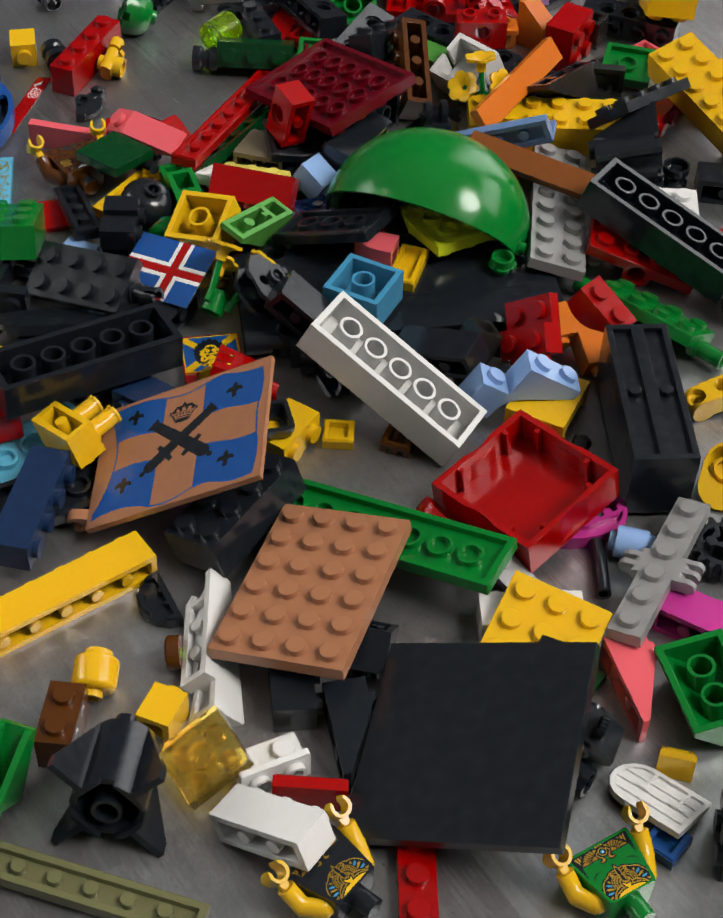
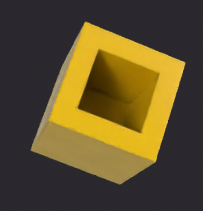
M34 28L9 30L13 68L38 66Z
M155 681L137 710L135 717L138 722L149 727L164 742V746L171 747L190 714L188 693L174 685L167 686Z

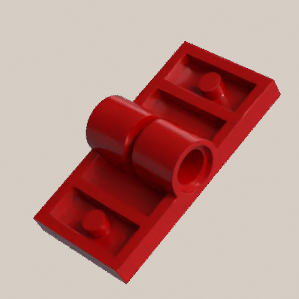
M387 0L386 12L396 18L413 7L449 24L455 23L456 9L469 7L465 0Z
M591 217L586 254L623 268L622 279L635 284V287L644 286L651 279L688 295L691 293L693 288L690 285L680 281L673 273L663 266L656 264L653 259L632 247L629 242L611 232L606 226Z

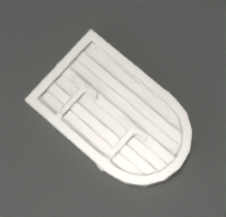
M623 764L615 768L609 777V791L614 799L623 806L629 805L636 814H638L636 802H645L650 810L647 821L676 839L684 835L712 807L710 801L660 771L644 764Z

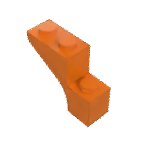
M567 301L558 302L562 350L571 346L581 377L589 375L596 377L604 332L585 327L573 316Z

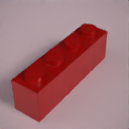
M98 15L49 65L52 90L54 92L76 97L100 71L97 69L99 56L106 54L112 37L118 36L122 38L120 20L105 15Z

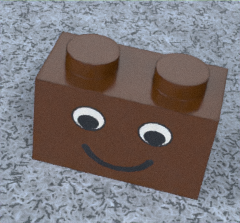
M50 680L34 741L38 767L47 768L50 756L85 733L91 710L87 684Z

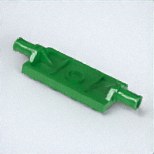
M584 275L582 282L574 281L572 289L578 292L592 280ZM606 280V284L638 321L643 324H667L670 338L685 346L686 354L690 355L691 358H699L717 370L723 367V351L709 344L715 332L707 328L708 324L698 318L692 317L690 319L682 315V309L674 305L667 304L666 306L658 302L659 297L650 292L643 291L642 293L634 289L635 284L628 280Z

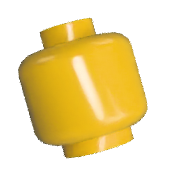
M99 646L87 647L84 652L75 656L71 682L87 684L89 702H101L103 697L111 696L116 692L120 662L113 656V652L107 648Z

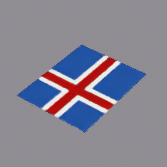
M143 232L141 239L138 240L129 257L136 258L143 263L139 274L143 285L163 289L164 299L155 298V300L187 308L212 264L216 251Z

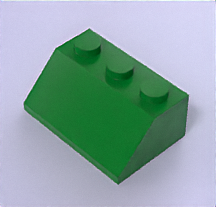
M722 628L654 647V653L694 738L723 746Z

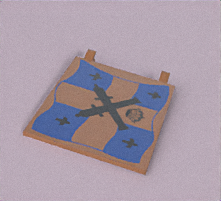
M270 355L117 408L116 410L120 414L122 421L101 436V441L106 450L98 458L89 509L69 510L66 522L68 524L75 522L74 530L79 533L86 530L90 534L262 480L275 364L274 357Z

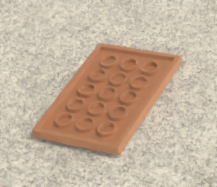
M285 504L207 648L210 658L344 681L412 531L410 520Z

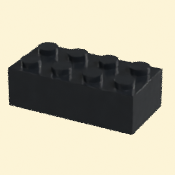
M266 452L262 480L193 501L164 531L177 560L205 571L211 568L226 578L272 528L282 507L285 504H293L307 489L296 461Z

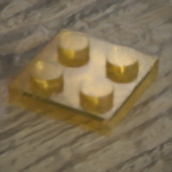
M216 705L212 706L165 742L162 756L170 776L186 804L193 810H196L238 778V774L241 771L255 765L222 710Z

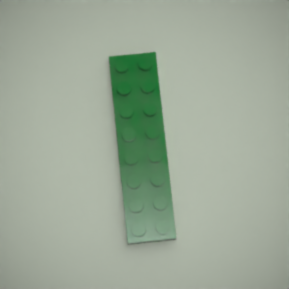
M304 478L303 481L307 489L293 503V505L410 520L412 531L395 568L485 595L490 593L518 548L517 538Z

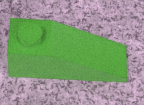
M272 196L221 222L220 227L242 244L265 247L273 244L272 234L292 218L294 212Z

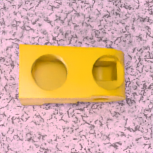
M723 374L703 381L684 392L689 413L695 421H705L714 414L723 411Z

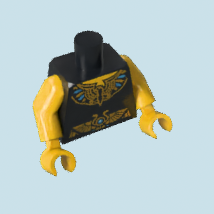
M339 795L336 796V800L341 806L340 814L335 811L332 803H328L324 807L329 819L339 823L337 828L331 824L336 839L309 872L295 867L289 869L284 861L275 860L269 863V866L275 871L277 879L270 872H265L261 875L262 885L266 888L277 887L279 889L278 895L297 916L302 918H345L353 908L364 917L372 918L382 905L383 900L370 891L374 882V860L355 819H349L348 817L352 810V803L347 796Z

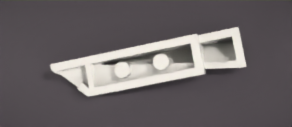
M210 568L204 574L206 576L205 589L199 598L191 596L185 607L180 688L189 694L194 692L189 724L193 726H241L245 721L239 663L210 658L207 649L233 601L230 581Z

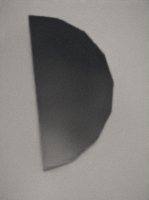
M158 570L146 576L144 584L136 594L139 614L146 622L156 627L172 629L184 626V618Z

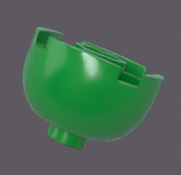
M124 0L122 6L119 7L117 20H120L121 35L136 37L144 34L150 24H155L157 11L153 10L152 0Z

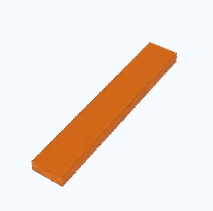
M551 36L543 39L470 112L478 127L500 123L529 93L527 86L543 79L563 58Z

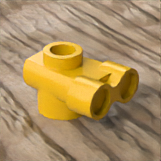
M118 36L112 37L106 54H101L97 61L100 77L105 80H111L112 76L122 78L125 73L127 60L124 58L125 53L122 50L125 43Z

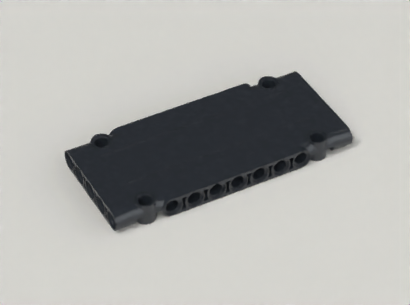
M410 233L395 234L400 236L399 249L402 243L428 249ZM489 240L472 248L453 252L448 256L438 257L429 250V258L414 292L403 291V298L383 324L397 336L405 325L481 332L485 342H494L500 340L499 332L507 330L505 303L548 292L558 293V302H562L564 299L554 274L527 267V253L520 256L514 255V261L517 263L515 270H510L506 275L496 274L488 266L490 257L495 250L507 248L496 240ZM354 243L292 245L290 249L283 245L274 246L269 244L263 248L262 252L276 264L279 263L281 268L290 267L323 295L324 284L350 253L354 254ZM231 253V257L234 258V263L239 265V269L246 268L247 258L251 253ZM240 298L237 301L245 355L272 354L273 349H276V353L280 357L290 359L289 338L299 336L276 317L272 320L263 321L247 310Z

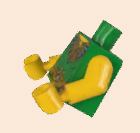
M636 802L638 810L637 819L633 817L629 805L622 808L621 818L625 823L632 825L630 832L624 827L572 856V851L566 844L564 855H559L558 861L554 854H543V864L550 869L557 870L556 879L572 906L592 915H597L599 918H619L624 914L629 918L655 917L656 913L646 902L652 895L657 879V869L649 828L643 825L650 815L649 807L645 802Z

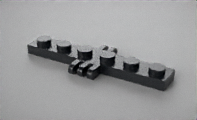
M243 0V2L226 3L218 6L217 11L224 20H240L253 39L282 40L281 32L268 16V14H273L278 10L273 0Z

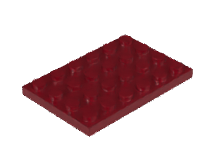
M324 38L248 85L245 89L248 97L271 107L276 84L299 80L315 99L309 126L333 137L343 133L353 123L363 120L373 110L385 106L387 101L393 97L405 93L410 86L417 82L414 73Z

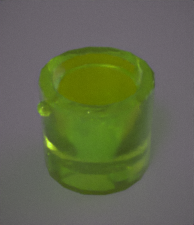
M222 11L200 26L199 35L204 46L209 49L211 46H217V41L220 37L241 38L242 26L233 13Z

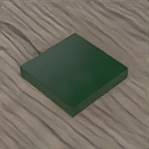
M115 131L76 150L77 160L115 178L154 157L152 148Z

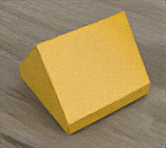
M662 745L659 746L655 769L671 779L691 783L698 757L695 752Z

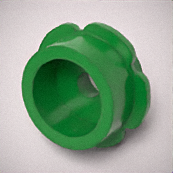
M497 249L492 253L488 266L496 274L506 275L510 270H515L517 263L514 261L515 256L513 252L507 249Z

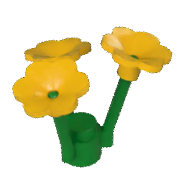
M206 238V241L213 244L217 251L209 267L212 270L211 281L200 310L212 317L222 318L224 312L231 314L234 305L240 297L236 292L228 301V294L217 289L219 280L222 279L223 274L229 275L239 269V265L234 263V258L228 256V252H242L243 248L220 240ZM252 249V250L250 251L251 255L260 254L261 256H263L264 258H266L267 260H269V261L272 262L273 264H276L272 259H270L269 257H267L262 251H260V250H257V251H256L255 249Z

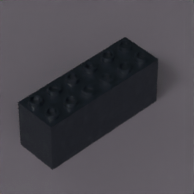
M667 324L605 325L596 381L614 467L619 469L620 496L625 503V507L627 506L628 513L671 512L678 497L692 498L701 455Z

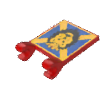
M238 332L183 337L185 385L198 381V374L205 367L213 366L221 344L242 353Z

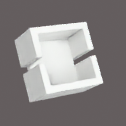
M459 32L446 48L454 69H452L447 55L442 53L430 68V74L436 87L449 94L448 81L454 78L457 71L472 72L476 76L475 83L478 86V92L479 73L476 72V63H467L465 54L480 50L485 52L493 51L495 52L496 60L487 62L486 72H484L485 90L488 91L487 85L490 86L491 84L489 75L492 72H497L500 68H504L499 53Z

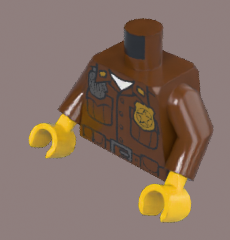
M101 118L102 128L100 129L94 128L93 121H90V133L96 137V140L103 137L106 131V122L103 118ZM36 136L38 146H34L31 140L28 139L26 150L29 154L36 156L35 162L47 183L58 187L79 184L88 195L95 194L99 190V186L104 184L103 175L106 173L96 175L92 166L76 159V150L93 142L92 138L45 151L44 154L42 152L44 146L42 136Z

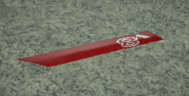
M37 78L15 109V125L12 133L18 128L51 78Z

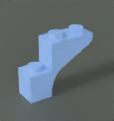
M528 349L506 373H503L496 367H490L480 362L459 385L460 389L487 410V413L484 415L486 418L497 408L508 402L516 400H573L581 393L578 375L574 369L567 365L563 366L556 363L546 355L537 354Z

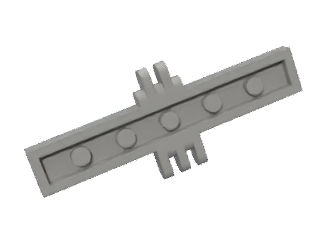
M678 497L651 548H642L640 551L626 549L623 558L618 563V567L621 571L627 572L633 581L607 627L608 639L641 648L670 590L688 595L694 593L696 585L699 584L706 568L704 564L687 558L710 516V504Z

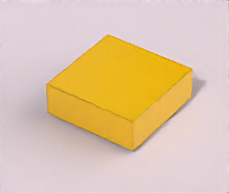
M324 419L322 449L353 450L355 421Z

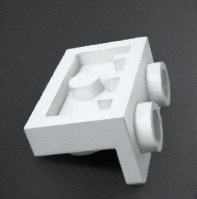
M294 731L225 756V764L235 785L239 783L252 788L257 787L264 792H268L272 788V779L275 774L296 776L311 774V754L308 748L302 749Z

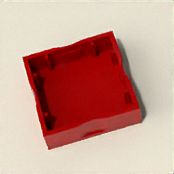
M520 409L494 430L482 445L468 455L463 456L433 481L431 485L434 501L444 508L457 522L517 538L518 548L514 556L533 573L619 496V469L585 448L566 441L554 429Z

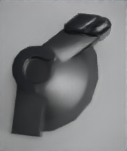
M94 86L87 95L80 94L76 96V122L86 123V119H91L101 113L103 108L102 101L106 100L105 88Z

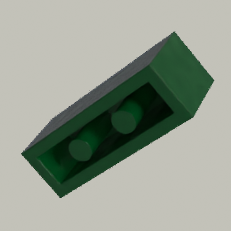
M220 37L217 41V67L274 70L294 57L295 41Z

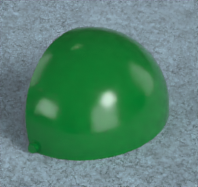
M414 127L391 131L373 138L360 146L344 161L336 172L325 197L328 206L332 209H338L340 206L339 201L344 198V193L369 194L405 202L471 226L492 237L516 256L525 255L528 250V244L525 241L530 227V214L523 189L516 176L507 164L488 147L454 131L433 127Z

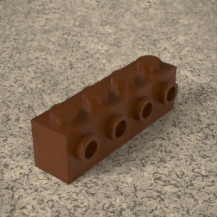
M401 17L396 29L392 30L390 35V45H393L391 64L414 73L417 83L410 86L405 93L400 94L399 119L415 121L419 118V113H422L424 101H430L432 104L426 21Z

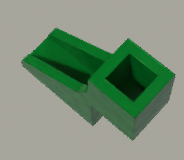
M5 718L0 719V819L2 812L22 800L37 728Z

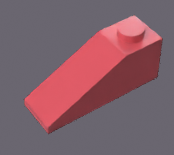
M118 108L111 116L110 123L106 128L108 133L118 132L152 148L154 154L171 156L187 135L179 129L137 111Z
M604 636L599 660L638 743L644 742L651 718L655 661H657L654 653L655 644L652 641H648L646 637L641 648L608 639L607 636Z

